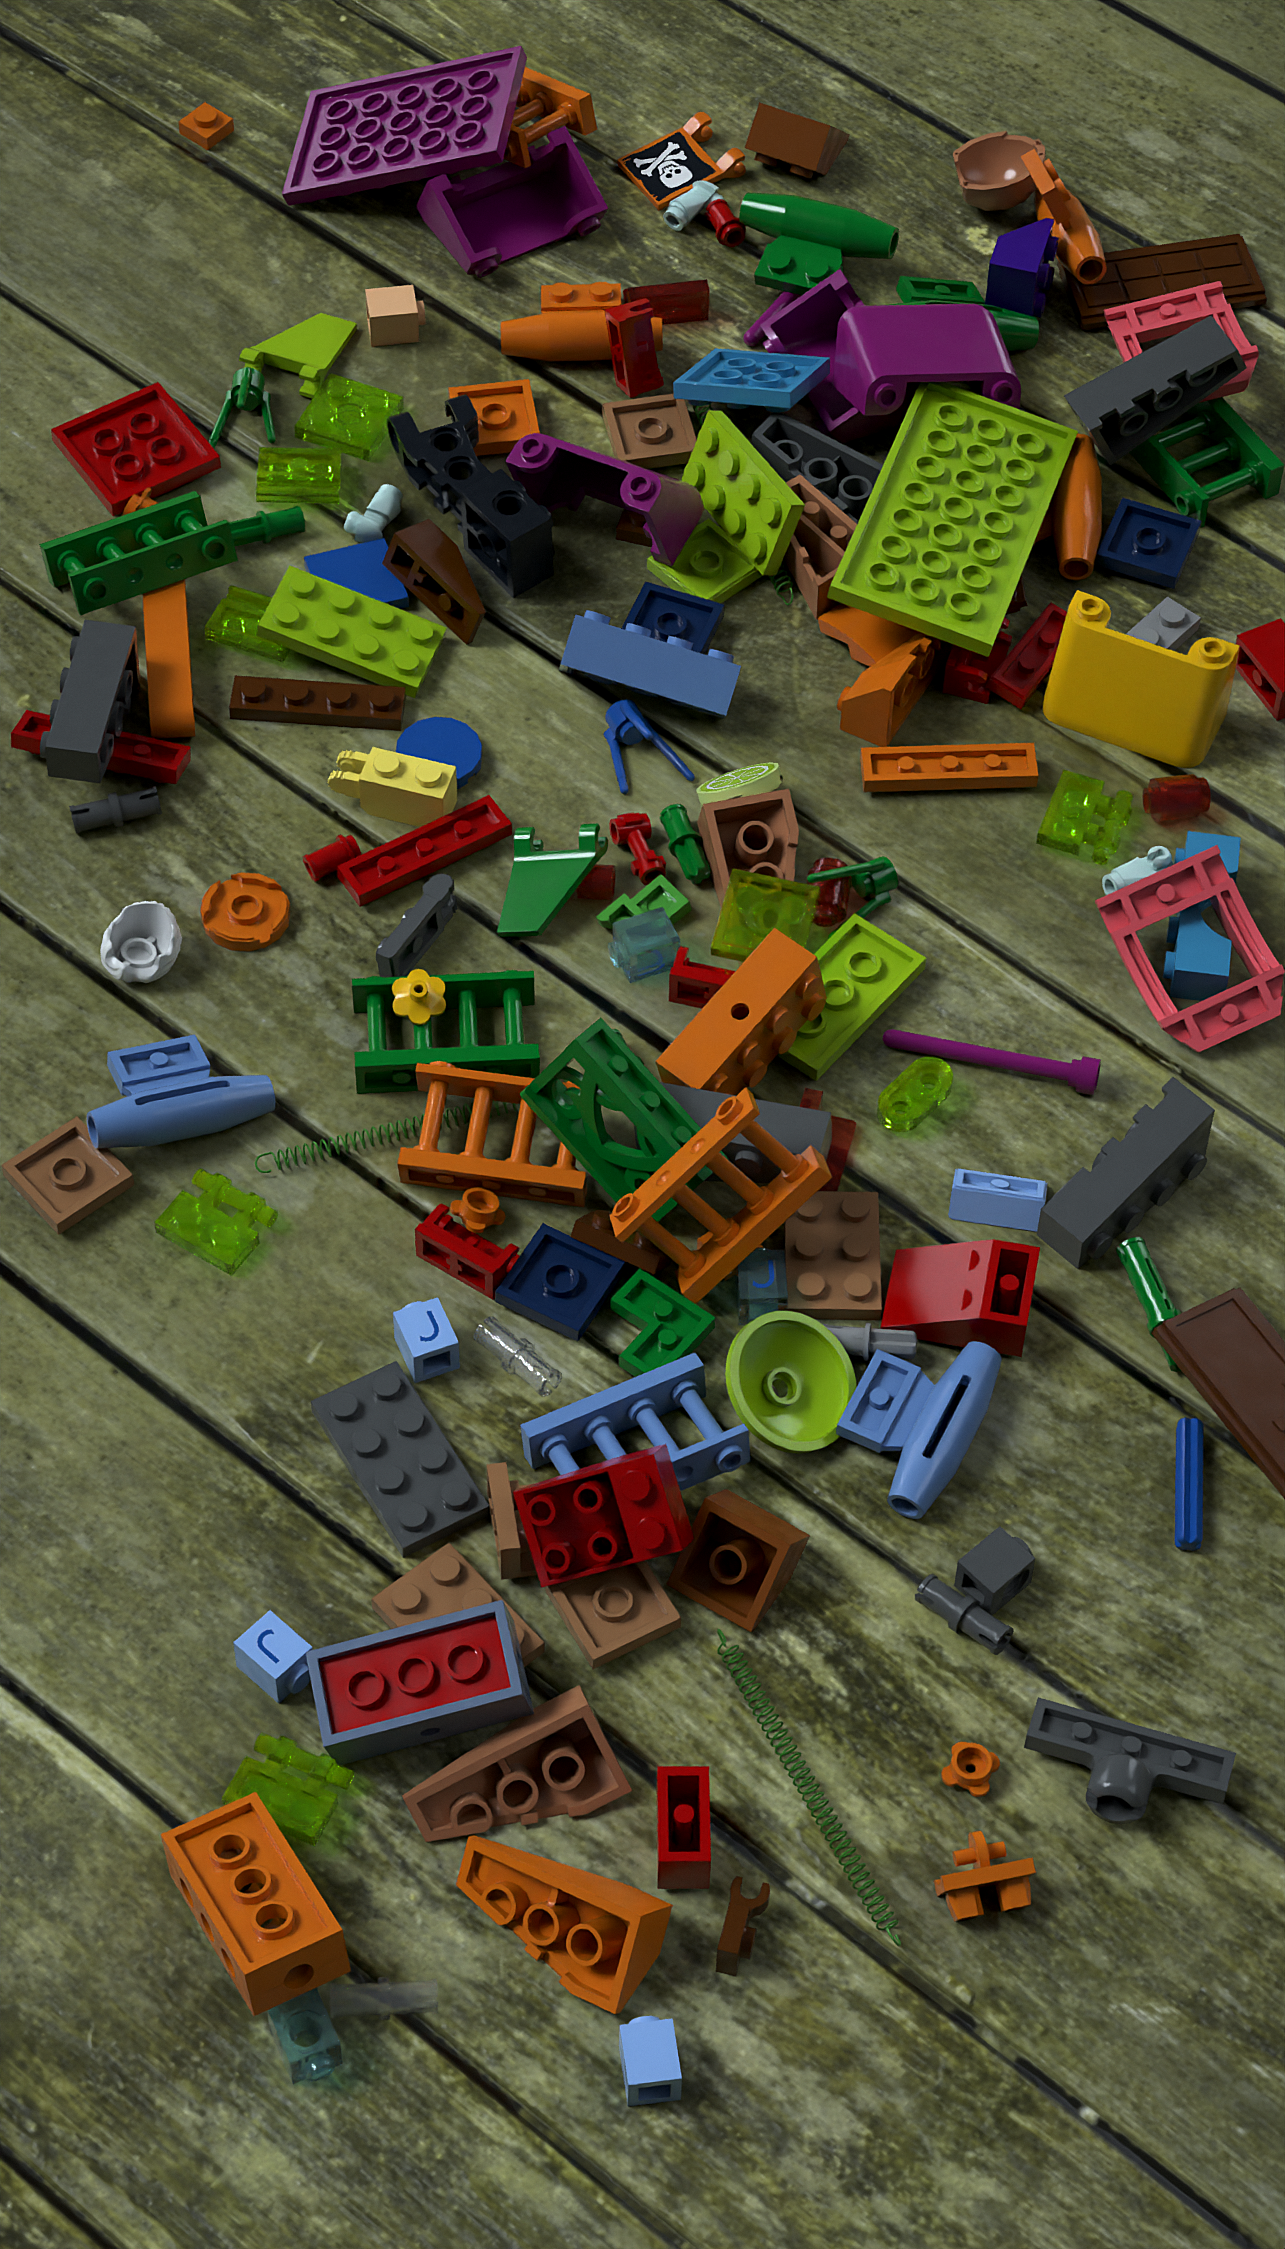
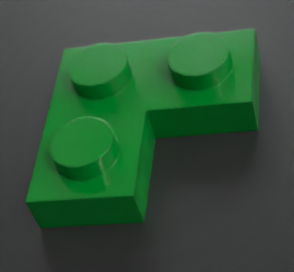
M641 1268L611 1298V1310L642 1330L619 1355V1367L634 1377L692 1354L715 1328L716 1317Z

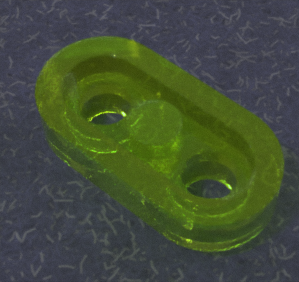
M922 1057L915 1060L879 1095L877 1105L879 1122L885 1128L894 1132H907L916 1128L949 1097L953 1083L951 1067L945 1061L936 1057ZM925 1084H931V1085H934L935 1087H933V1088H927V1087H924V1085H925ZM900 1111L904 1112L905 1114H897L895 1112Z

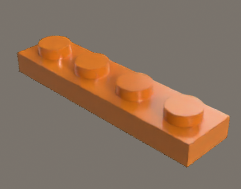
M1034 743L861 748L860 755L864 792L1037 787L1039 776Z

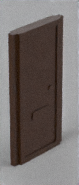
M1240 234L1105 252L1106 273L1100 281L1094 284L1081 283L1059 261L1057 262L1059 275L1079 327L1082 330L1109 327L1104 316L1105 309L1221 281L1223 294L1227 304L1230 303L1232 309L1265 305L1267 302L1265 288L1243 236H1240Z
M1233 1288L1164 1321L1162 1325L1154 1328L1152 1335L1285 1499V1341L1241 1288Z

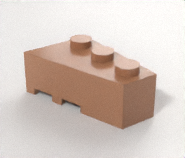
M799 474L786 482V484L805 504V507L783 560L815 619L818 620V617L840 604L838 601L827 598V594L857 523Z

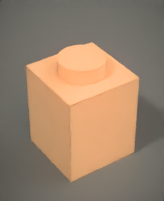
M413 285L365 289L366 317L371 347L419 342V325H426L423 300L416 301Z

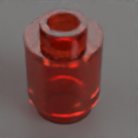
M1194 774L1152 778L1148 788H1144L1142 802L1145 812L1151 814L1156 822L1196 818L1201 812L1209 810L1211 794L1209 784L1204 777L1197 778Z
M820 858L814 862L813 867L808 871L807 877L810 874L848 865L836 858ZM847 876L810 883L807 880L802 909L803 914L813 924L821 927H831L843 921L847 916L852 877Z

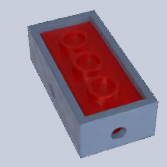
M503 1600L306 1652L323 1747L337 1766L534 1714L515 1623Z

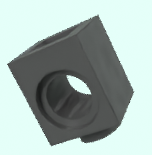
M999 1526L958 1560L954 1586L965 1596L971 1595L979 1600L980 1608L993 1615L1031 1583L1035 1557L1022 1539L1011 1537Z

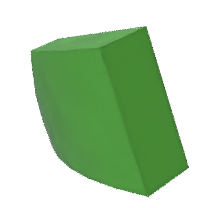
M660 874L633 898L630 899L625 893L598 914L596 919L604 928L658 935L689 913L692 907L690 901Z

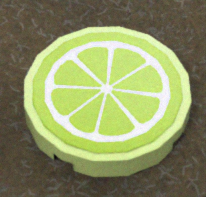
M761 763L715 777L699 786L696 791L702 807L706 803L771 792L779 787L783 777L778 763Z

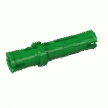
M1133 1237L1122 1242L1120 1247L1116 1248V1253L1122 1265H1124L1133 1289L1147 1315V1329L1150 1335L1155 1338L1152 1335L1154 1328L1162 1325L1164 1321L1181 1314L1182 1311L1176 1309L1172 1303L1157 1267L1154 1265L1149 1254L1150 1252L1145 1240L1142 1237ZM1161 1346L1170 1370L1174 1372L1181 1371Z

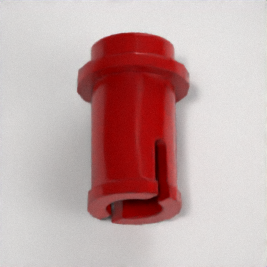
M717 199L709 203L706 207L708 212H705V216L715 228L718 242L728 247H735L741 244L745 238L746 226L741 224L739 218L734 216L725 200Z
M340 834L336 836V842L311 854L302 856V860L309 876L316 882L320 878L337 871L338 865L362 854L352 835L344 837Z

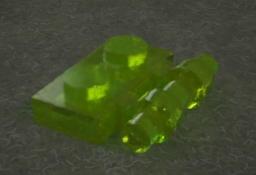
M1063 769L1039 828L1036 844L1078 856L1083 843L1094 848L1091 856L1092 861L1098 865H1106L1110 856L1118 850L1121 842L1119 835L1121 828L1128 824L1131 817L1132 808L1130 805L1133 795L1129 791L1119 790L1115 798L1103 795L1105 781ZM1094 815L1104 817L1106 820L1104 826L1092 823Z
M200 1168L192 1178V1185L204 1192L199 1198H196L182 1190L155 1221V1230L159 1235L232 1276L260 1244L259 1233L251 1229L253 1224L258 1221L270 1228L277 1220L278 1211L267 1206L265 1198L256 1193L250 1192L246 1194L232 1186L231 1179L220 1173L213 1175ZM224 1202L238 1211L231 1218L216 1208Z
M261 1732L254 1744V1751L267 1756V1759L262 1763L245 1756L222 1796V1804L225 1806L256 1792L282 1833L315 1846L338 1805V1795L324 1788L332 1784L347 1790L353 1780L354 1771L337 1764L336 1759H332L326 1753L317 1756L298 1748L297 1741L281 1735L277 1739ZM290 1766L309 1775L304 1781L283 1772V1770Z

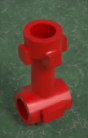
M632 812L617 815V818L611 819L609 830L613 843L615 845L628 844L635 857V861L631 863L633 875L639 876L644 885L651 883L660 874L665 877L666 862L663 856H656L654 850H650L646 839H650L652 835L651 822L646 813Z

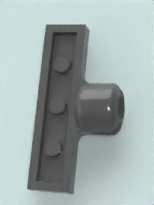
M1039 1697L1024 1745L1026 1749L1083 1764L1090 1768L1092 1773L1086 1792L1088 1806L1100 1819L1120 1825L1130 1824L1144 1815L1150 1792L1154 1787H1164L1223 1804L1236 1756L1235 1752Z

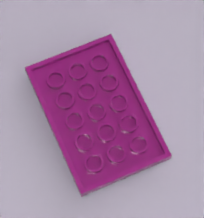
M522 46L312 90L282 191V196L287 205L312 203L329 197L346 196L354 192L373 188L381 189L388 185L408 181L414 182L427 177L454 174L461 170L481 166L489 167L496 163H501L527 61V56Z

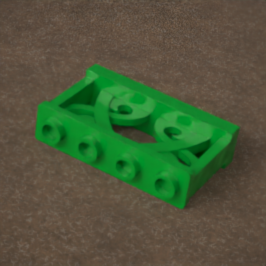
M599 1018L575 1038L552 1063L520 1092L521 1098L616 1203L628 1193L633 1194L701 1130L699 1125L602 1018ZM575 1059L585 1070L584 1075L568 1067V1065ZM559 1079L568 1080L580 1089L575 1087L567 1088ZM601 1105L610 1110L622 1111L637 1127V1138L641 1150L621 1145L613 1140L606 1132ZM720 1151V1153L727 1158V1156L722 1151ZM705 1165L685 1185L693 1191L713 1172ZM670 1198L651 1217L658 1222L678 1203Z

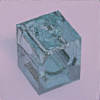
M317 1987L267 2010L270 2032L292 2084L305 2079L308 2082L321 2080L330 2075L335 2070V2067L343 2064L339 2038ZM305 2034H312L319 2038L317 2043L309 2047H301L294 2043L298 2037Z

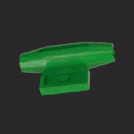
M750 192L746 193L740 207L739 221L741 224L775 238L771 244H767L754 273L756 285L803 295L840 269L843 272L842 256L890 260L897 249L899 240V229L855 209L796 195Z
M900 276L896 291L903 303L887 304L981 305L993 314L1008 352L1033 349L1039 337V323L1036 317L993 305H985L984 299L973 282Z

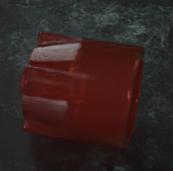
M595 864L578 886L577 898L613 901L616 881L615 865Z

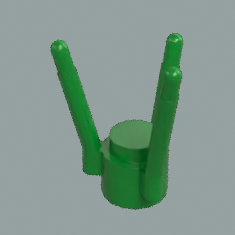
M245 367L239 369L233 375L232 388L226 392L224 405L208 440L213 448L218 443L234 405L244 411H250L260 406L268 441L270 443L276 441L270 409L271 394L264 391L265 378L260 371Z
M882 856L869 862L810 874L807 880L813 884L806 885L804 892L810 894L852 882L856 893L860 897L867 896L871 898L868 903L855 912V914L864 919L877 907L891 902L889 891L897 888L898 876L892 862L887 857ZM845 920L842 924L839 925L838 928H836L833 932H831V933L829 934V936H828V939H829L847 920Z

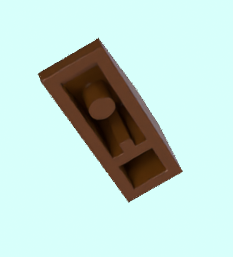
M430 519L394 533L382 564L466 645L472 643L486 612L458 546Z

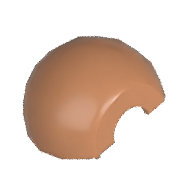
M1007 131L989 133L966 142L953 152L964 201L968 205L985 211L1008 210L1026 201L1037 187L1020 156L1035 149L1043 162L1046 160L1045 146L1039 139L1033 140L1026 136L1008 135Z

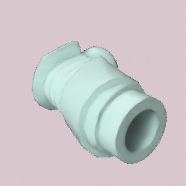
M704 180L695 181L690 191L670 201L669 207L663 215L665 223L673 230H682L703 208L706 209L709 203L717 199L725 200L722 195L717 193L719 187Z
M389 484L382 485L367 507L364 516L356 511L348 514L344 530L347 533L355 534L354 540L361 543L382 539V530L401 511L402 492L395 486Z
M1154 846L1144 858L1136 857L1113 869L1110 874L1105 875L1102 879L1105 894L1108 895L1174 865L1170 851L1163 846Z

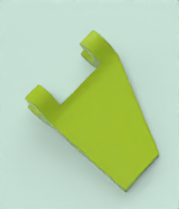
M319 313L256 346L244 348L239 356V361L245 362L244 368H254L260 372L264 364L298 373L299 378L305 380L299 390V395L315 399L320 392L327 372L357 331V323Z

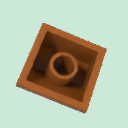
M759 102L745 148L756 152L754 158L756 161L776 167L778 160L792 164L789 172L812 179L813 172L823 175L827 174L846 145L850 134L833 126Z
M724 1489L704 1499L691 1528L694 1540L680 1552L666 1585L752 1632L791 1579L810 1535L728 1489Z

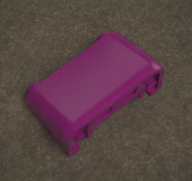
M566 126L547 134V138L550 141L549 144L540 146L537 149L534 145L528 147L531 166L527 168L509 161L464 180H461L460 176L457 175L449 181L446 174L428 180L416 208L425 224L468 275L476 274L478 278L485 277L496 271L499 267L498 265L576 233H579L580 236H586L601 226L599 221L604 217L608 206Z
M839 269L760 324V326L769 338L762 343L768 353L830 358V374L806 395L821 419L815 422L820 432L832 439H836L841 444H845L901 426L919 384L917 382L906 383L905 398L898 410L887 415L864 416L832 386L839 320L843 313L851 307L865 306L843 272Z
M978 304L851 307L841 316L837 328L832 386L864 416L887 415L898 410L905 398L906 383L966 381L970 387H980L981 396L1017 409L1020 408V381L993 314L983 306Z
M533 433L521 438L505 461L513 479L518 480L526 489L527 494L538 505L545 506L550 514L555 509L568 506V509L576 512L585 495L643 515L646 519L643 531L646 537L652 539L653 545L650 552L653 559L669 566H673L704 511V504L699 491L689 483L545 434Z

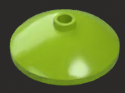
M769 1312L752 1320L738 1332L727 1355L725 1375L731 1403L743 1424L759 1440L783 1452L802 1454L822 1449L840 1437L836 1434L837 1424L857 1388L856 1377L844 1347L836 1336L823 1324L798 1312ZM772 1385L778 1390L779 1397L774 1393Z

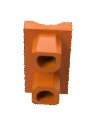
M979 1830L969 1832V1848L956 1850L952 1853L956 1867L973 1864L974 1869L942 1875L940 1879L934 1880L937 1896L945 1895L953 1920L957 1922L984 1915L978 1889L982 1887L996 1886L1001 1912L1030 1906L1031 1887L1029 1877L1034 1875L1036 1870L1033 1857L991 1866L990 1860L1006 1857V1847L1003 1841L987 1844L982 1831Z

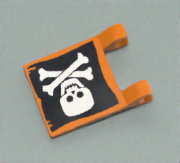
M698 112L682 128L617 159L618 166L658 211L669 206L670 201L690 191L695 181L704 180L715 183L723 178H738L746 172V167L740 162L744 161L745 154L740 149L732 148L728 150L715 163L698 145L697 142L707 141L713 135L712 130L707 126L712 123V119L705 112Z

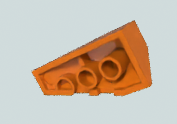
M918 632L863 671L852 687L846 686L838 700L837 709L841 711L840 730L880 747H887L948 658L954 644Z
M475 1835L468 1837L456 1886L499 1926L506 1925L527 1945L524 1949L536 1961L540 1959L545 1961L562 1978L559 1980V1983L571 1994L613 2014H618L622 2011L659 1956L673 1907L672 1904L630 1885Z

